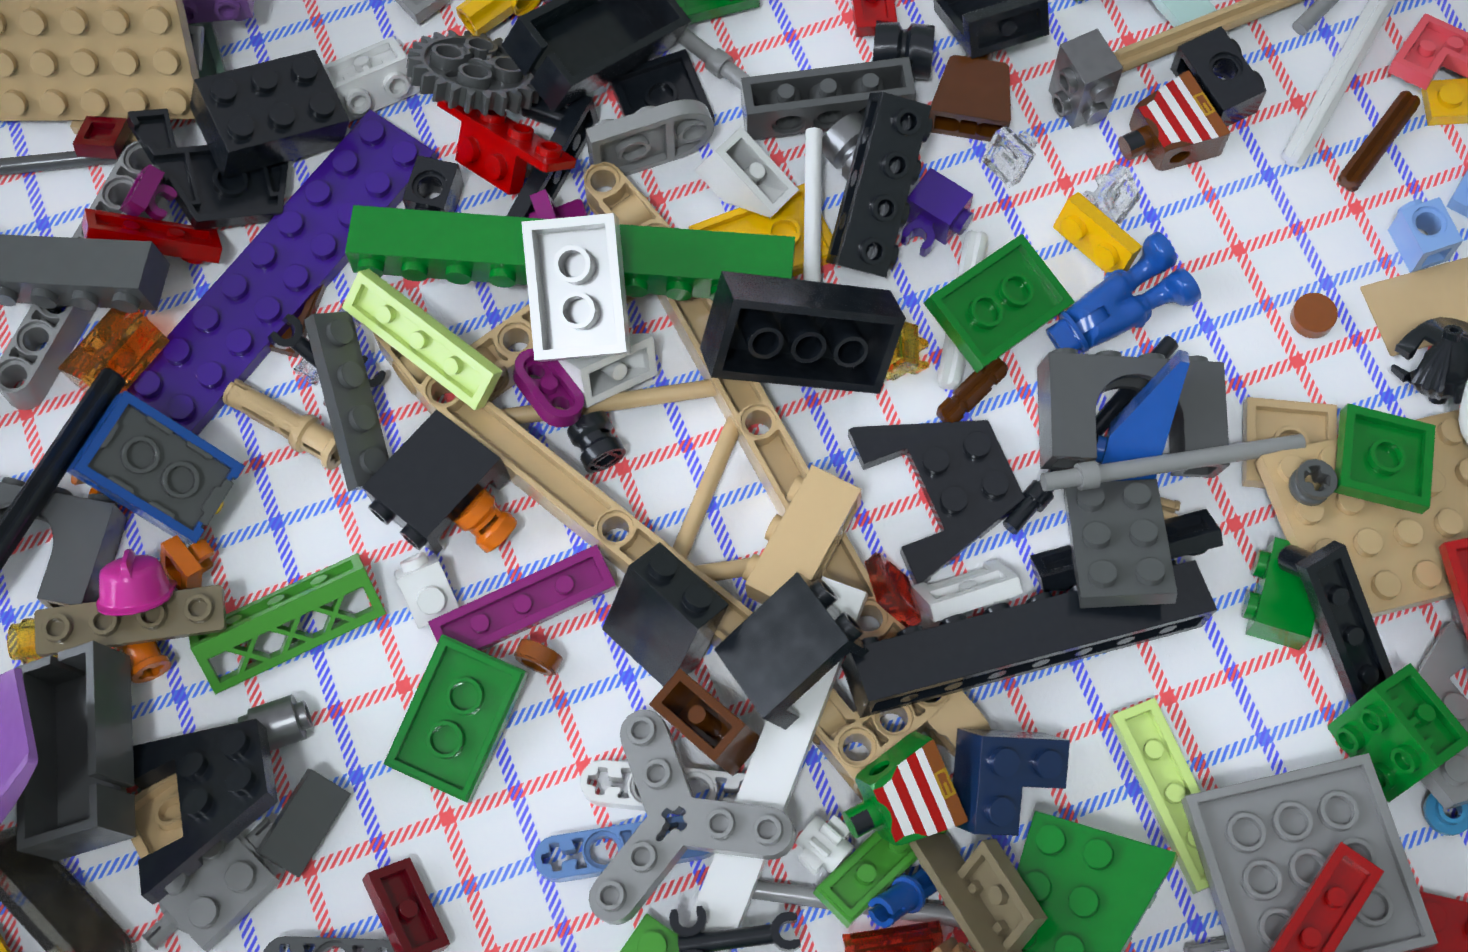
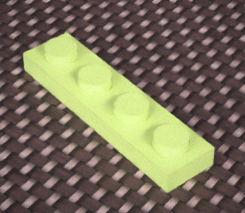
M370 269L359 271L342 308L473 410L485 407L503 370Z
M1152 698L1112 714L1109 721L1171 850L1178 855V865L1192 894L1208 889V881L1181 801L1186 795L1201 791L1156 699Z

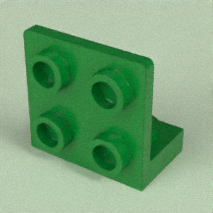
M1411 663L1374 687L1327 726L1340 748L1350 757L1369 753L1387 802H1391L1468 746V732Z

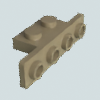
M220 585L176 590L173 591L170 599L162 605L146 612L124 616L104 615L97 611L96 602L39 609L34 613L35 651L39 656L46 657L58 655V652L90 641H95L112 648L224 632L227 629L224 589Z
M933 834L909 843L922 869L928 874L941 895L945 906L951 911L975 952H1022L1023 947L1047 920L1048 917L996 839L982 840L966 862L950 837L946 834Z

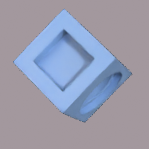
M1440 197L1426 202L1417 199L1406 203L1399 208L1396 218L1388 229L1410 273L1449 261L1463 242ZM1418 229L1424 230L1428 235L1421 233Z

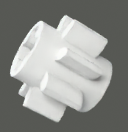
M835 814L828 822L824 821L819 815L812 819L795 841V844L803 850L798 856L799 859L797 861L814 875L822 867L831 874L849 857L855 848L846 840L851 832L845 822Z

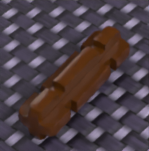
M998 358L980 372L976 373L974 371L952 392L953 396L951 398L947 397L938 406L937 417L942 422L951 423L959 422L963 419V414L970 412L992 390L993 384L997 385L1006 376L1008 371L1006 363Z

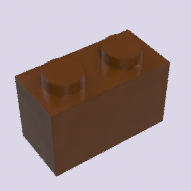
M680 668L649 703L655 711L697 748L732 776L736 774L755 751L760 738L756 732Z

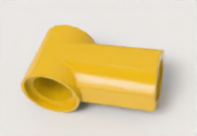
M466 0L456 7V11L465 28L474 37L487 33L512 14L522 16L532 11L541 0Z

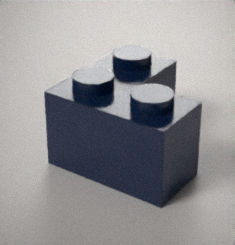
M957 728L953 786L968 819V822L957 827L972 834L1018 836L1022 787L1066 789L1070 740L1040 732Z

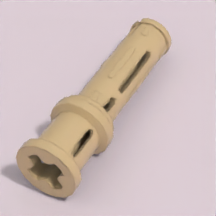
M235 379L234 382H230L226 387L222 397L224 404L244 413L270 430L279 433L288 439V443L293 450L300 453L305 451L321 460L324 468L333 470L341 464L333 431L321 425L318 417L311 414L302 416L269 396L255 390L240 379Z

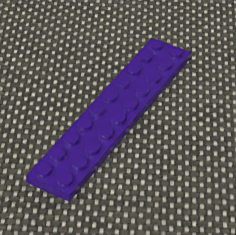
M369 109L285 203L283 213L275 215L127 380L120 393L124 391L131 393L198 436L225 405L222 397L229 383L234 382L235 379L245 382L271 352L270 342L267 337L273 331L281 337L289 328L282 319L287 314L298 318L302 313L305 303L323 284L327 288L349 261L345 250L353 205L396 208L403 199L417 155L437 159L435 151Z

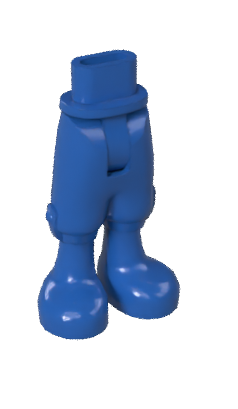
M1156 231L1145 239L1142 247V256L1128 271L1121 269L1107 272L1101 283L1084 294L1066 311L1059 314L1060 321L1047 328L1046 333L1056 349L1073 348L1085 353L1089 349L1107 342L1134 327H1144L1152 315V310L1161 305L1176 303L1181 306L1194 305L1201 299V291L1192 275L1185 269L1179 268L1145 293L1136 296L1132 295L1139 285L1170 269L1177 262V255L1170 241L1162 233Z

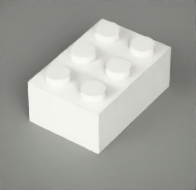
M614 213L522 222L534 360L546 362L631 354L619 218Z

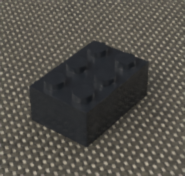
M316 50L194 79L190 109L223 178L333 149L345 137L350 120Z

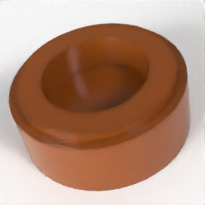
M1307 293L1301 296L1290 313V321L1295 331L1304 337L1312 339L1327 335L1338 317L1334 302L1329 297L1320 293Z
M521 639L514 653L515 659L519 663L547 676L556 675L563 661L562 656L554 650L529 639Z

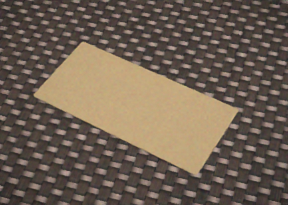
M1468 257L1360 287L1390 356L1399 355L1395 351L1396 345L1410 331L1427 320L1447 317L1468 323ZM1424 340L1418 349L1432 346L1433 344Z

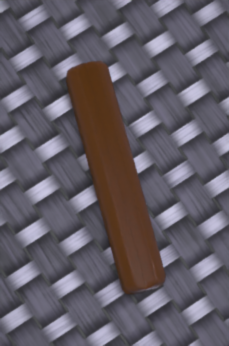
M1410 91L1400 92L1338 177L1340 186L1345 187L1351 192L1359 189L1420 105V98L1418 96L1412 95Z

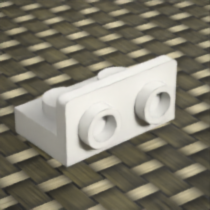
M394 36L323 65L350 120L349 122L363 117L369 109L375 112L415 95L420 91L419 86L411 85V77L406 76L408 57Z

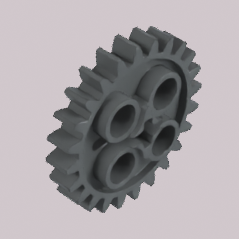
M448 30V36L438 32L433 33V38L423 35L421 36V42L414 41L412 48H409L406 76L411 77V85L420 86V94H433V102L448 101V108L450 109L459 105L464 107L465 113L468 114L473 109H479L483 116H487L489 110H494L500 116H504L505 109L515 114H519L520 107L528 110L531 109L532 103L538 104L540 97L530 83L534 76L532 73L524 76L501 46L502 38L492 41L484 33L473 37L469 31H465L464 36H459L454 31Z

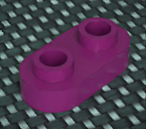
M533 348L521 352L515 360L513 380L516 386L547 424L554 427H568L575 424L581 417L584 396L582 391L558 360L535 361ZM530 375L539 376L540 379H534Z

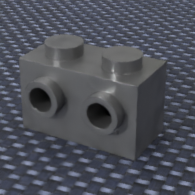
M1098 28L1060 44L1048 91L1052 96L1054 109L1060 117L1066 118L1072 129L1086 123L1088 125L1096 124L1108 115L1123 71L1122 65Z

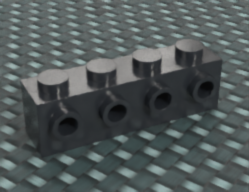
M886 92L869 94L826 263L881 277H887L888 270L893 269L899 251L898 245L895 244L899 228L906 224L909 216L910 204L907 202L910 186L916 183L921 170V161L918 160L921 145L927 141L932 129V118L929 117L932 106Z

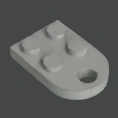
M691 99L676 100L656 107L645 106L631 115L615 120H602L593 127L586 129L590 166L609 162L618 167L625 176H629L684 158L697 151L710 139L714 132V122L707 106L700 101Z

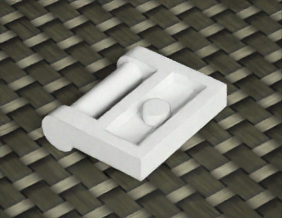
M998 559L984 562L983 568L930 585L921 582L910 586L911 596L917 611H924L933 622H942L944 619L957 614L966 615V612L983 607L988 609L1000 603H1009V598L1023 594L1019 576Z

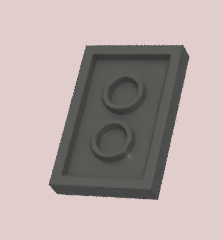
M1157 479L1103 482L1099 488L1082 491L1078 490L1077 487L1065 488L1063 495L1080 608L1175 604L1177 587Z

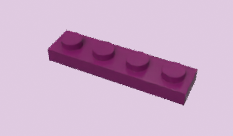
M596 544L432 619L428 623L437 643L441 635L444 634L482 651L616 589V584Z

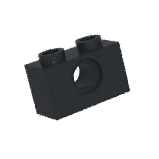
M1222 26L1178 46L1170 68L1176 77L1188 70L1191 72L1226 127L1257 113L1267 91L1263 78L1257 71L1251 69L1242 56L1239 44L1234 39L1229 38Z

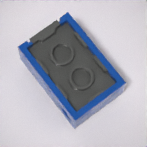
M124 391L116 395L66 472L173 537L178 535L184 544H196L204 532L201 526H208L213 516L222 510L223 500L234 485L231 480H236L245 465L131 393Z

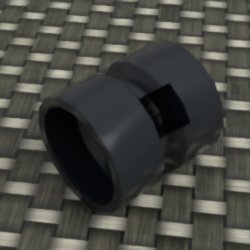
M876 20L872 61L909 57L913 79L929 80L935 25L911 23L907 29H903L899 22Z

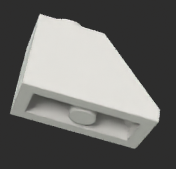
M742 126L694 170L723 202L769 218L799 190Z
M648 333L630 334L631 354L558 360L582 391L584 396L583 406L585 408L658 375L652 335Z

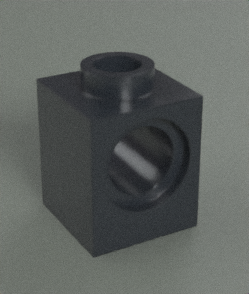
M417 155L402 199L405 209L455 212L464 187L459 164ZM431 193H440L439 196L433 199L425 198Z

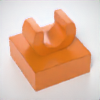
M178 535L161 543L160 563L168 578L177 581L176 588L178 590L198 588L202 586L203 573L214 565L210 557L215 552L205 539H200L196 544H191L187 548Z

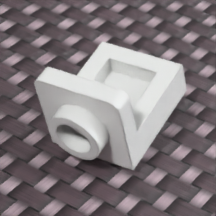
M421 552L400 562L401 569L396 570L394 575L418 629L429 625L428 621L459 608L437 555L433 554L427 557L425 552Z

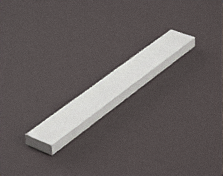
M822 576L821 580L832 589L838 598L833 604L840 614L846 612L858 623L868 597L867 592ZM843 659L791 705L799 718L786 730L769 721L765 722L734 803L773 807L785 813ZM715 853L686 928L693 927L696 924L698 918L696 913L697 906H703L706 912L707 924L703 932L740 928L766 859ZM732 949L714 952H731Z

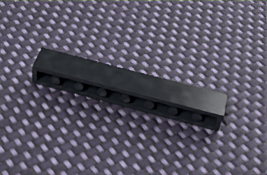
M1172 560L1177 587L1175 604L1080 608L1077 585L1068 590V593L1053 596L1051 592H1043L1032 596L1025 604L1010 607L1009 603H1000L986 609L982 615L967 618L965 614H957L940 622L939 626L923 630L921 625L911 626L899 631L895 635L896 637L881 641H879L878 637L861 639L869 652L862 658L854 653H849L846 655L841 666L859 717L862 718L1201 628L1217 611V608L1196 560L1178 564L1176 560Z

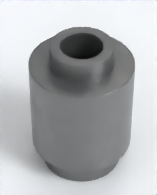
M292 694L249 708L246 715L238 717V722L257 719L267 728L270 751L307 739L306 729L313 727L306 702L304 700L297 702Z

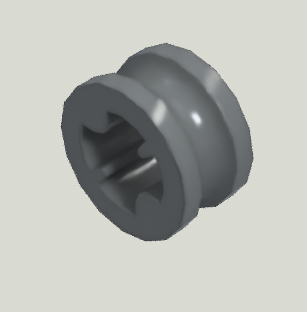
M1311 459L1302 463L1289 478V489L1292 496L1301 504L1317 506L1334 493L1338 479L1335 471L1329 464L1322 460ZM1308 475H1311L1314 483L1321 484L1318 490L1314 489L1313 483L1305 482V478Z

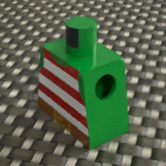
M917 731L908 734L856 775L855 781L864 801L842 813L846 826L855 838H859L876 828L881 838L895 846L904 845L968 822L934 739Z

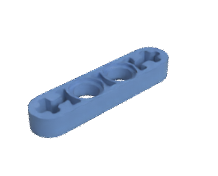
M683 815L666 818L670 824L669 828L678 827L682 831L687 825L683 820ZM642 822L566 833L545 838L538 844L534 853L536 868L544 879L556 883L599 877L608 864L603 865L594 862L590 855L593 844L601 839H609L614 841L619 852ZM583 842L582 855L587 865L586 868L578 869L579 862L577 859L563 861L562 870L554 871L551 864H543L545 858L551 857L552 848L559 847L563 855L576 854L577 851L574 844ZM687 849L676 864L703 860L711 857L714 853Z

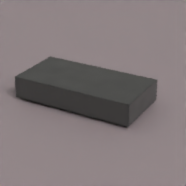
M308 768L255 852L294 876L300 877L351 793Z

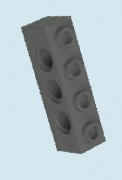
M909 57L743 77L741 78V107L745 131L753 140L804 134L806 129L812 127L828 131L837 121L853 112H859L864 117L869 94L874 92H886L915 101L916 89Z

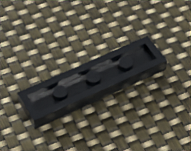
M1207 509L1164 520L1171 559L1186 555L1196 556L1205 553L1208 549L1223 546L1221 529ZM1071 545L1030 555L1033 572L1043 592L1065 591L1076 585Z

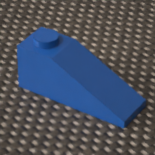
M1178 350L1113 419L1109 425L1107 436L1098 435L1097 459L1095 460L1098 465L1163 455L1190 364L1188 352ZM1157 474L1116 481L1155 479Z

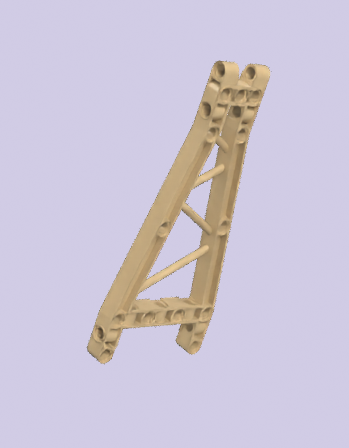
M602 162L591 165L586 170L584 186L587 205L595 215L614 213L619 218V224L671 228L654 209L650 201L636 189L614 164ZM603 186L612 187V189L607 192L596 191L598 188ZM626 295L627 304L637 297H630ZM657 295L703 380L620 392L588 408L583 406L581 414L582 416L596 411L610 412L714 397L726 422L673 547L521 427L519 424L543 421L531 405L499 409L491 403L515 385L513 380L515 360L521 352L533 348L529 304L470 345L503 370L485 407L478 410H473L457 396L448 403L437 402L441 395L451 392L373 332L382 355L393 367L406 388L419 399L430 414L437 409L502 459L511 477L509 480L591 547L597 544L602 556L623 573H626L631 563L661 542L729 605L710 641L713 646L717 647L753 613L715 582L742 577L750 558L694 565L687 560L737 440L775 509L782 517L790 504V501L787 500V494L792 483L798 475L805 477L809 468L760 382L711 378L700 350L713 303L711 299L692 297L689 300L678 301L670 299L666 295ZM515 343L527 344V347L519 352L508 350ZM754 424H763L769 428V431L765 434L755 435L749 432L748 428ZM619 528L628 532L626 538L619 542H611L605 538L612 529ZM845 533L822 576L867 592L868 597L860 617H874L879 622L880 627L869 632L863 630L864 634L859 637L860 640L867 637H878L879 641L896 637L895 635L905 629V626L885 604ZM832 688L812 741L857 796L864 801L855 781L856 775L908 734L914 731L921 734L925 732L934 739L937 745L943 746L955 757L957 728L991 730L980 710L963 691L941 696L938 701L933 703L923 701L860 718L858 711L853 712ZM886 714H896L902 718L905 727L898 732L888 731L880 723V718ZM858 742L867 748L869 756L862 761H853L845 755L843 748L849 743Z

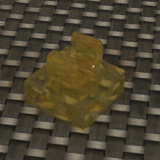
M904 322L885 379L894 381L906 373L915 375L929 368V362L919 360V352L929 347L926 339L918 337V325Z

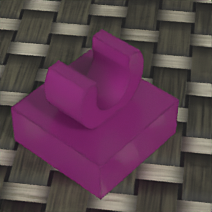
M148 164L138 173L119 210L131 216H139L145 211L152 219L162 220L168 212L156 205V196H162L166 200L172 201L178 193L169 185H159L165 172Z

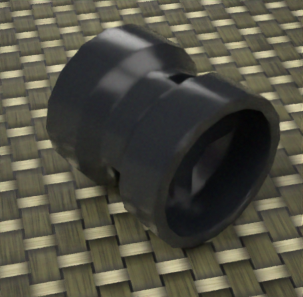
M596 411L584 415L567 429V435L572 445L580 448L582 452L580 460L588 473H596L608 469L618 463L626 454V449L618 437H614L611 433L612 423L604 411Z

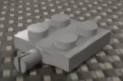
M265 817L246 837L239 834L228 844L222 839L202 856L203 865L189 877L183 872L168 884L165 889L169 894L159 901V906L164 916L142 935L147 943L155 950H158L177 929L189 934L206 952H209L280 883V880L265 866L263 857L255 852L273 823Z

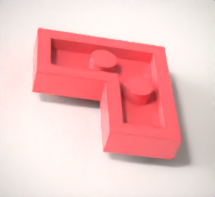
M1426 13L1396 54L1388 69V73L1424 90L1428 88L1442 66L1462 77L1468 78V32Z

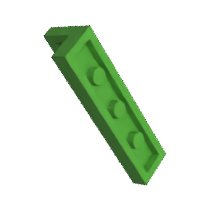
M356 553L226 614L227 629L224 632L189 637L190 649L216 695L385 615L386 611L359 554ZM359 588H364L372 606L355 614L339 609L345 595ZM334 601L332 607L325 605ZM310 611L328 615L323 629L313 634L297 629L301 616ZM336 618L343 619L334 623ZM291 621L289 627L283 625ZM272 631L285 635L281 648L275 652L268 654L254 650L258 636ZM293 638L299 639L291 644ZM248 641L246 647L240 646V644ZM225 651L242 656L238 669L222 677H218L209 660ZM250 658L256 660L248 664Z

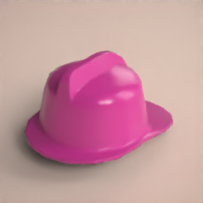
M126 549L123 557L113 560L100 570L99 598L96 602L97 611L110 616H124L146 612L168 601L173 595L177 581L167 578L157 558L150 555H136L132 549Z

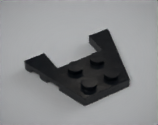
M167 108L128 112L127 123L130 130L154 167L165 172L162 178L164 183L174 188L178 193L175 200L195 230L269 222L275 215L283 213L288 161L223 178L208 145L176 146Z
M988 420L863 426L848 429V438L863 470L903 455L907 456L941 530L937 534L901 547V557L914 585L930 581L935 573L945 565L948 566L960 556L963 550L978 538L981 539L1009 516L1025 498Z
M257 719L133 746L134 784L141 790L176 773L183 830L182 838L138 860L141 896L152 905L162 900L169 894L165 887L183 872L189 877L203 865L202 856L222 839L227 844L278 802L267 728Z

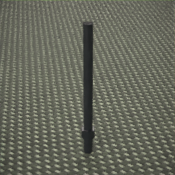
M1164 336L1151 353H1160L1165 356V359H1169L1179 346L1175 339L1170 336ZM1132 389L1117 390L1096 415V438L1098 435L1102 436L1113 419L1139 392ZM1048 470L1047 472H1053V471H1059V470ZM1033 480L1023 492L1025 498L1003 521V526L1010 533L1016 535L1036 511L1042 512L1053 500L1054 490L1044 492L1040 480Z

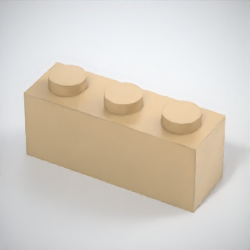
M811 465L805 477L798 475L787 494V500L790 501V504L783 517L776 514L767 528L764 538L768 540V543L761 556L753 554L745 567L742 579L746 580L747 597L763 604L797 572L813 582L821 578L861 505L862 489L814 465Z

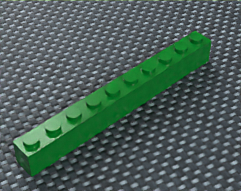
M353 205L345 254L353 273L370 269L379 277L383 275L402 276L410 281H424L427 278L446 279L448 282L459 285L468 284L471 281L488 282L501 288L527 285L522 222L545 219ZM620 224L626 295L630 297H644L647 294L666 295L668 298L678 301L689 300L692 297L707 298L713 301L721 271L789 279L793 277L795 237Z

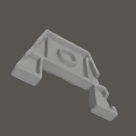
M1451 622L1437 634L1436 642L1431 651L1424 657L1418 667V673L1468 732V700L1450 680V677L1468 665V642L1465 635ZM1468 746L1420 780L1445 810L1468 804Z

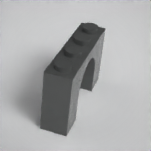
M1059 348L1049 352L1037 367L1040 469H1073L1076 463L1095 461L1097 459L1096 405L1100 394L1113 389H1132L1140 392L1170 359H1165V356L1160 353H1146L1139 357H1127L1113 350L1100 351L1095 355L1078 354V350L1073 348ZM1189 356V368L1169 431L1170 454L1229 445L1224 362L1208 361V358L1205 356ZM1230 463L1171 472V476L1215 478L1229 467Z
M4 477L0 482V520L25 482L10 477ZM56 487L36 517L38 520L49 523L53 534L51 556L37 595V599L47 608L96 602L99 598L100 570L103 566L115 560L128 520L115 505L116 502L100 494H89L88 498L77 497L64 488Z

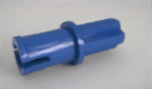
M920 869L911 876L901 875L892 882L890 889L869 901L868 906L873 909H869L868 913L876 925L883 928L890 927L905 914L920 911L925 905L926 898L935 893L937 889L923 869Z

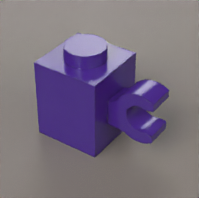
M930 167L907 198V202L910 204L907 219L909 224L903 229L901 244L906 245L914 236L923 238L924 242L920 247L919 255L925 257L932 251L935 239L946 245L955 233L962 235L974 216V213L970 212L973 193Z

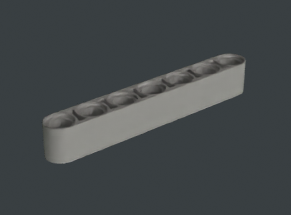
M138 141L129 144L124 149L89 209L125 214L119 209L138 173L148 164L154 166ZM163 179L161 180L159 185H166ZM156 196V205L158 204L162 196ZM145 211L138 216L150 218ZM82 221L72 238H84ZM32 304L0 358V393L13 407L19 410H30L42 403L96 310L87 311L75 306H69L66 311L57 314L65 306L57 305L53 309H48ZM48 342L44 348L35 351L40 344ZM26 379L20 387L14 388L17 382Z

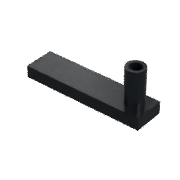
M588 95L579 98L569 106L567 105L554 113L541 96L539 97L538 104L532 103L531 109L528 110L521 107L523 117L556 128L549 141L560 144L562 150L576 158V160L587 143L586 129L593 127L599 121L593 98ZM534 167L506 216L529 218V214L535 211L529 195L544 189L547 190L554 201L571 169L546 173Z
M1332 541L1312 553L1298 546L1288 545L1279 553L1278 565L1283 571L1301 578L1351 707L1370 690L1394 673L1347 548L1342 543Z

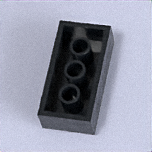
M721 271L700 350L711 378L880 394L906 317L891 290Z

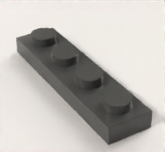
M347 311L312 314L304 319L345 482L348 492L362 490V487L389 460L354 321L352 315Z

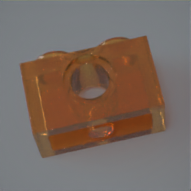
M111 308L58 369L84 393L87 392L103 368L112 369L125 379V385L120 391L122 393L127 391L170 340L141 312L126 313L116 308Z

